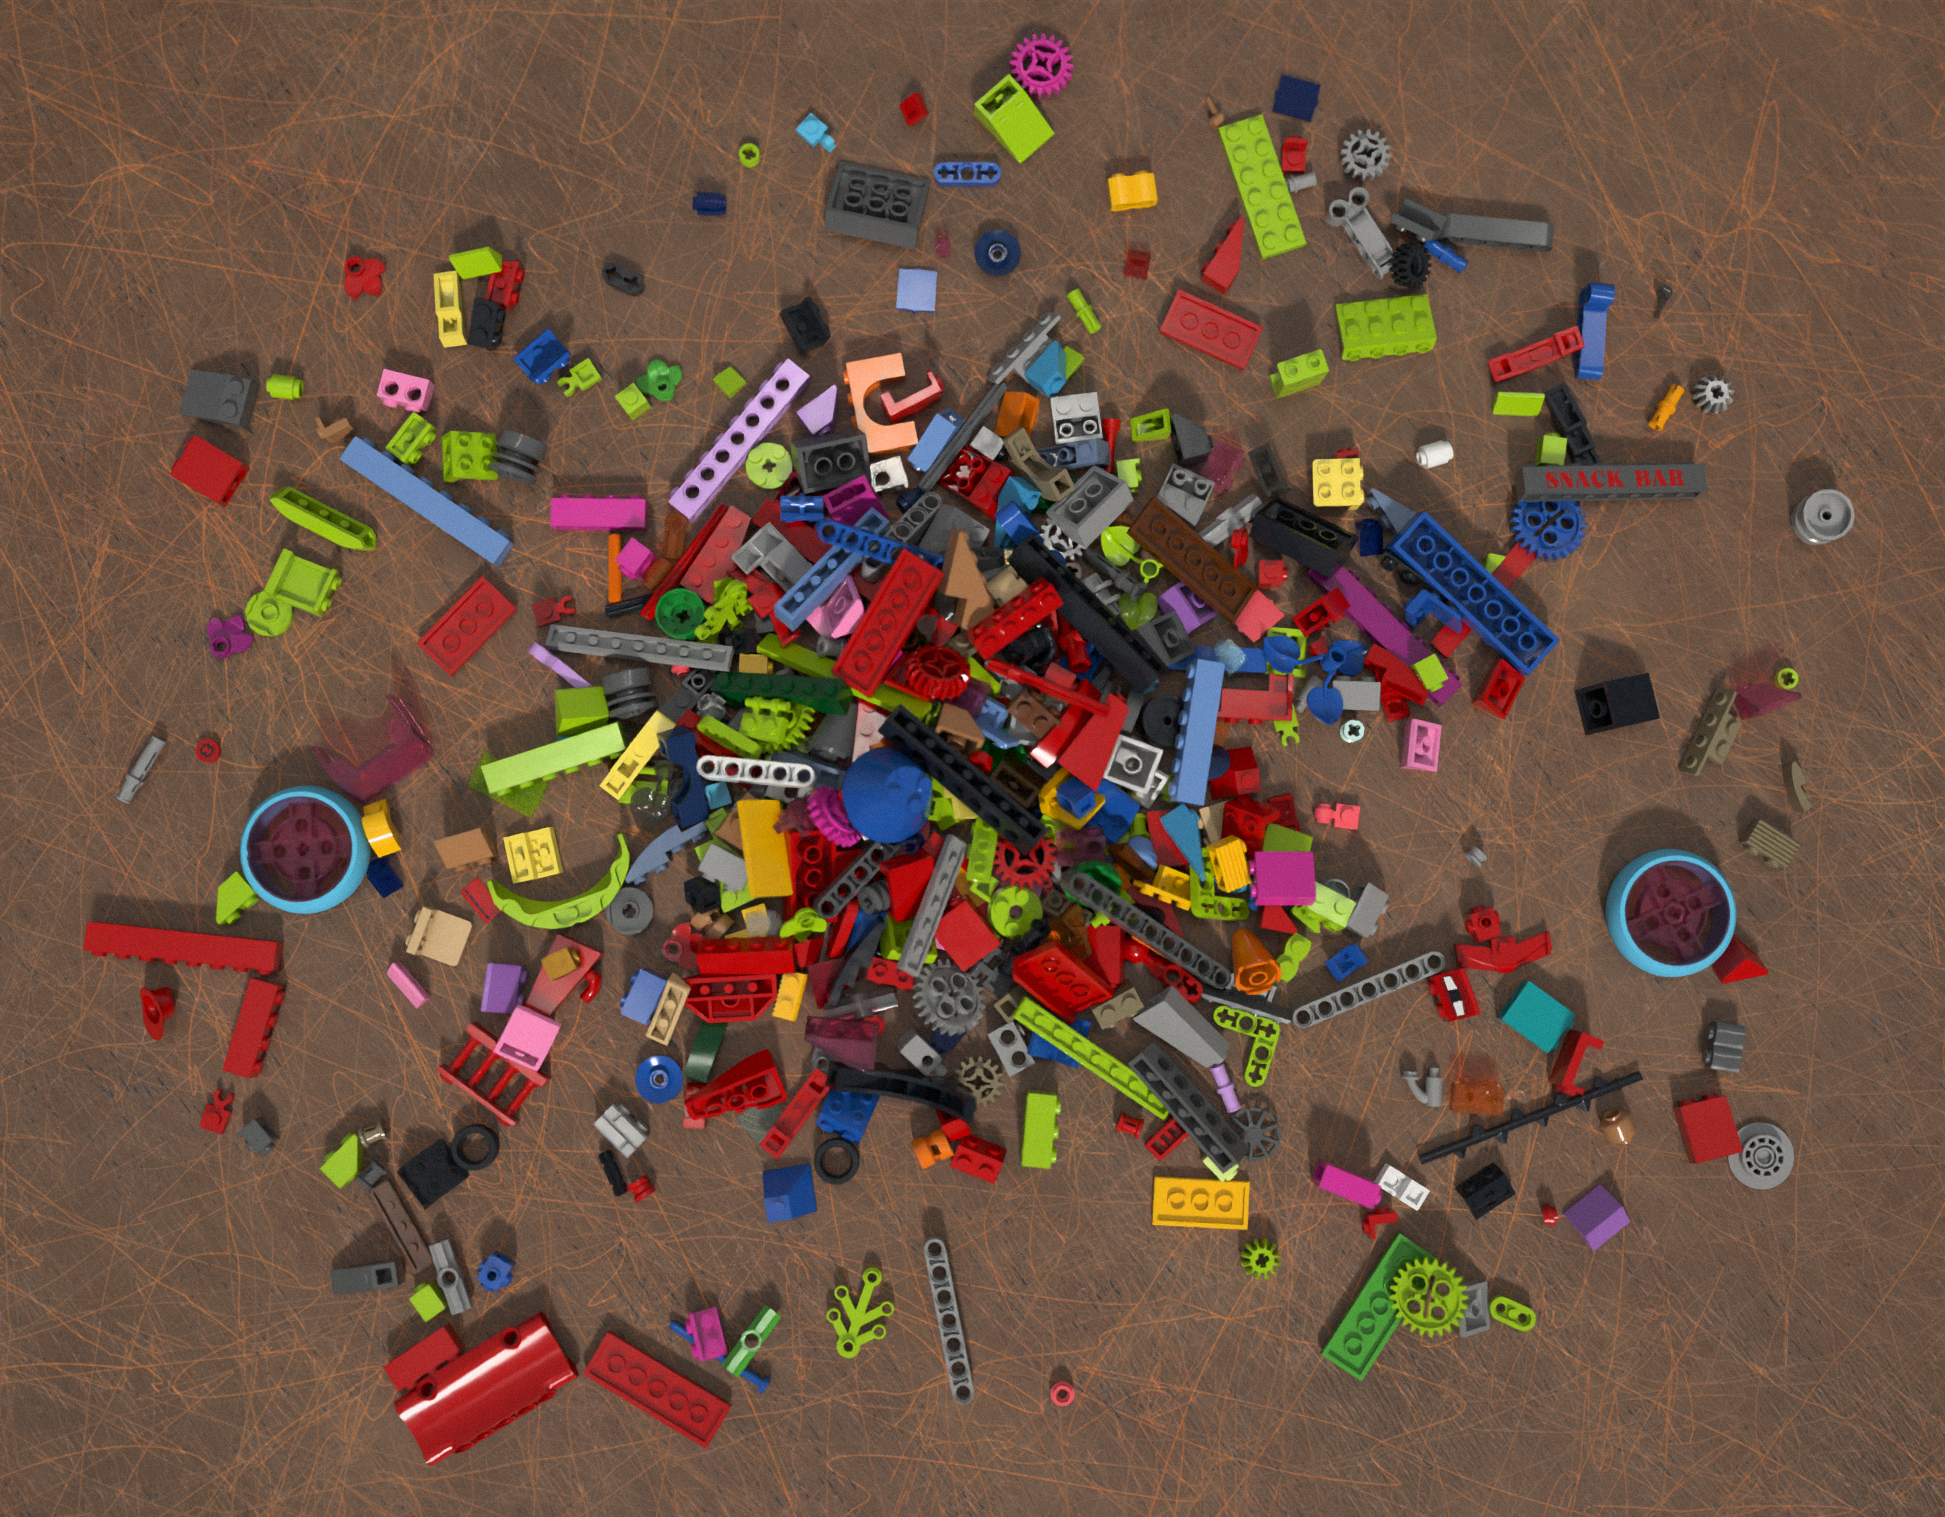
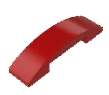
M1576 325L1540 342L1487 361L1495 383H1499L1564 358L1585 348V344Z
M1085 678L1081 680L1074 690L1099 701L1101 692ZM1068 703L1059 716L1063 724L1060 727L1055 725L1041 740L1038 739L1028 754L1043 767L1048 768L1075 739L1090 718L1092 712Z
M815 1068L759 1144L761 1148L777 1160L829 1091L830 1087L826 1085V1074Z

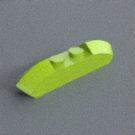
M290 486L284 487L269 496L270 501L279 512L306 529L343 547L360 551L375 550L376 534L372 528Z

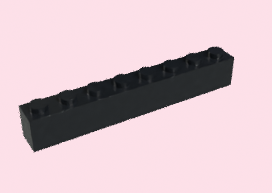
M1033 533L1025 538L1006 559L1013 569L1019 572L1030 585L1041 577L1052 584L1064 603L1057 608L1062 617L1067 622H1070L1079 631L1080 635L1087 639L1096 648L1097 652L1104 656L1113 665L1114 669L1120 672L1142 694L1168 668Z

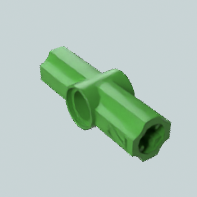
M764 1305L722 1363V1366L739 1378L782 1316L767 1305ZM749 1334H755L758 1337V1344L754 1348H749L745 1343V1339Z

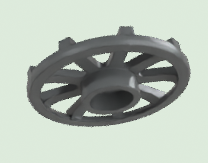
M1248 1107L1238 1111L1229 1121L1231 1128L1235 1122L1244 1129L1243 1132L1236 1133L1239 1137H1244L1243 1141L1245 1144L1250 1143L1249 1155L1245 1154L1244 1159L1249 1161L1268 1158L1277 1149L1281 1137L1280 1127L1275 1117L1268 1111L1257 1107ZM1251 1111L1262 1113L1257 1124L1253 1123ZM1243 1113H1247L1249 1121L1247 1126L1237 1119ZM1265 1116H1268L1274 1124L1262 1128L1261 1124ZM1276 1128V1139L1264 1135V1132ZM1262 1140L1274 1143L1273 1147L1267 1151L1262 1144ZM1258 1144L1264 1154L1253 1156L1254 1145Z

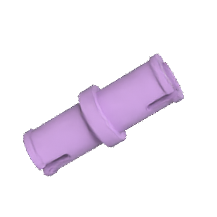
M1224 1063L1216 1064L1209 1068L1217 1084L1216 1091L1218 1094H1221L1227 1113L1237 1111L1241 1108V1105L1233 1089L1235 1085L1233 1082H1230Z

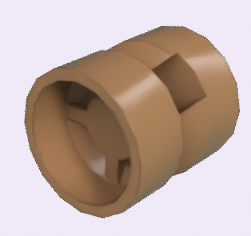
M717 907L704 914L698 912L690 923L698 931H705L706 938L722 939L736 922L727 914H721V909Z

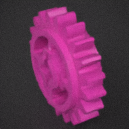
M1042 33L1041 39L1038 40L1037 36L1033 34L1032 42L1024 38V46L1017 44V52H1012L1011 58L1013 60L1010 61V68L1013 70L1010 71V75L1016 77L1015 81L1019 85L1022 84L1021 87L1024 91L1029 90L1030 98L1034 92L1037 93L1038 99H1041L1042 93H1045L1049 99L1051 91L1059 95V86L1066 89V81H1071L1072 75L1069 72L1073 71L1074 65L1070 64L1073 56L1067 55L1069 47L1061 49L1062 40L1054 43V35L1049 40H1046L1045 33ZM1029 56L1031 58V64L1029 65V69L1024 71L1023 63L1025 59ZM1059 62L1060 70L1054 77L1052 68L1055 63Z
M820 786L807 799L809 803L807 808L811 811L809 816L813 818L814 825L820 829V833L826 835L828 840H833L835 845L840 843L842 847L847 845L851 847L862 838V834L853 827L847 818L848 814L845 804L837 797V790L835 788L831 790L829 786L825 788Z

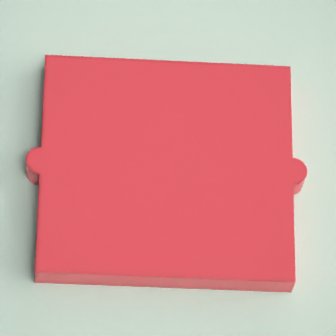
M1257 590L1234 624L1238 627L1240 633L1243 632L1254 643L1281 620L1284 614L1274 605L1273 600H1268Z

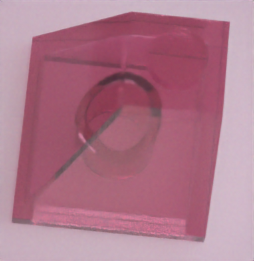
M1751 682L1736 687L1738 691L1734 704L1741 719L1745 720L1761 716L1802 698L1801 693L1762 683L1751 685Z

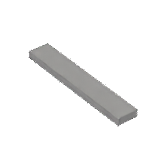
M948 834L896 966V968L913 977H919L969 844L954 835Z

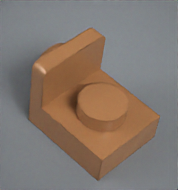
M320 416L315 418L318 424L315 427L321 439L325 438L331 444L357 431L353 423L347 418L335 419L330 423V426Z

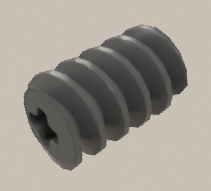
M886 877L868 886H864L858 892L859 904L866 914L879 913L891 907Z

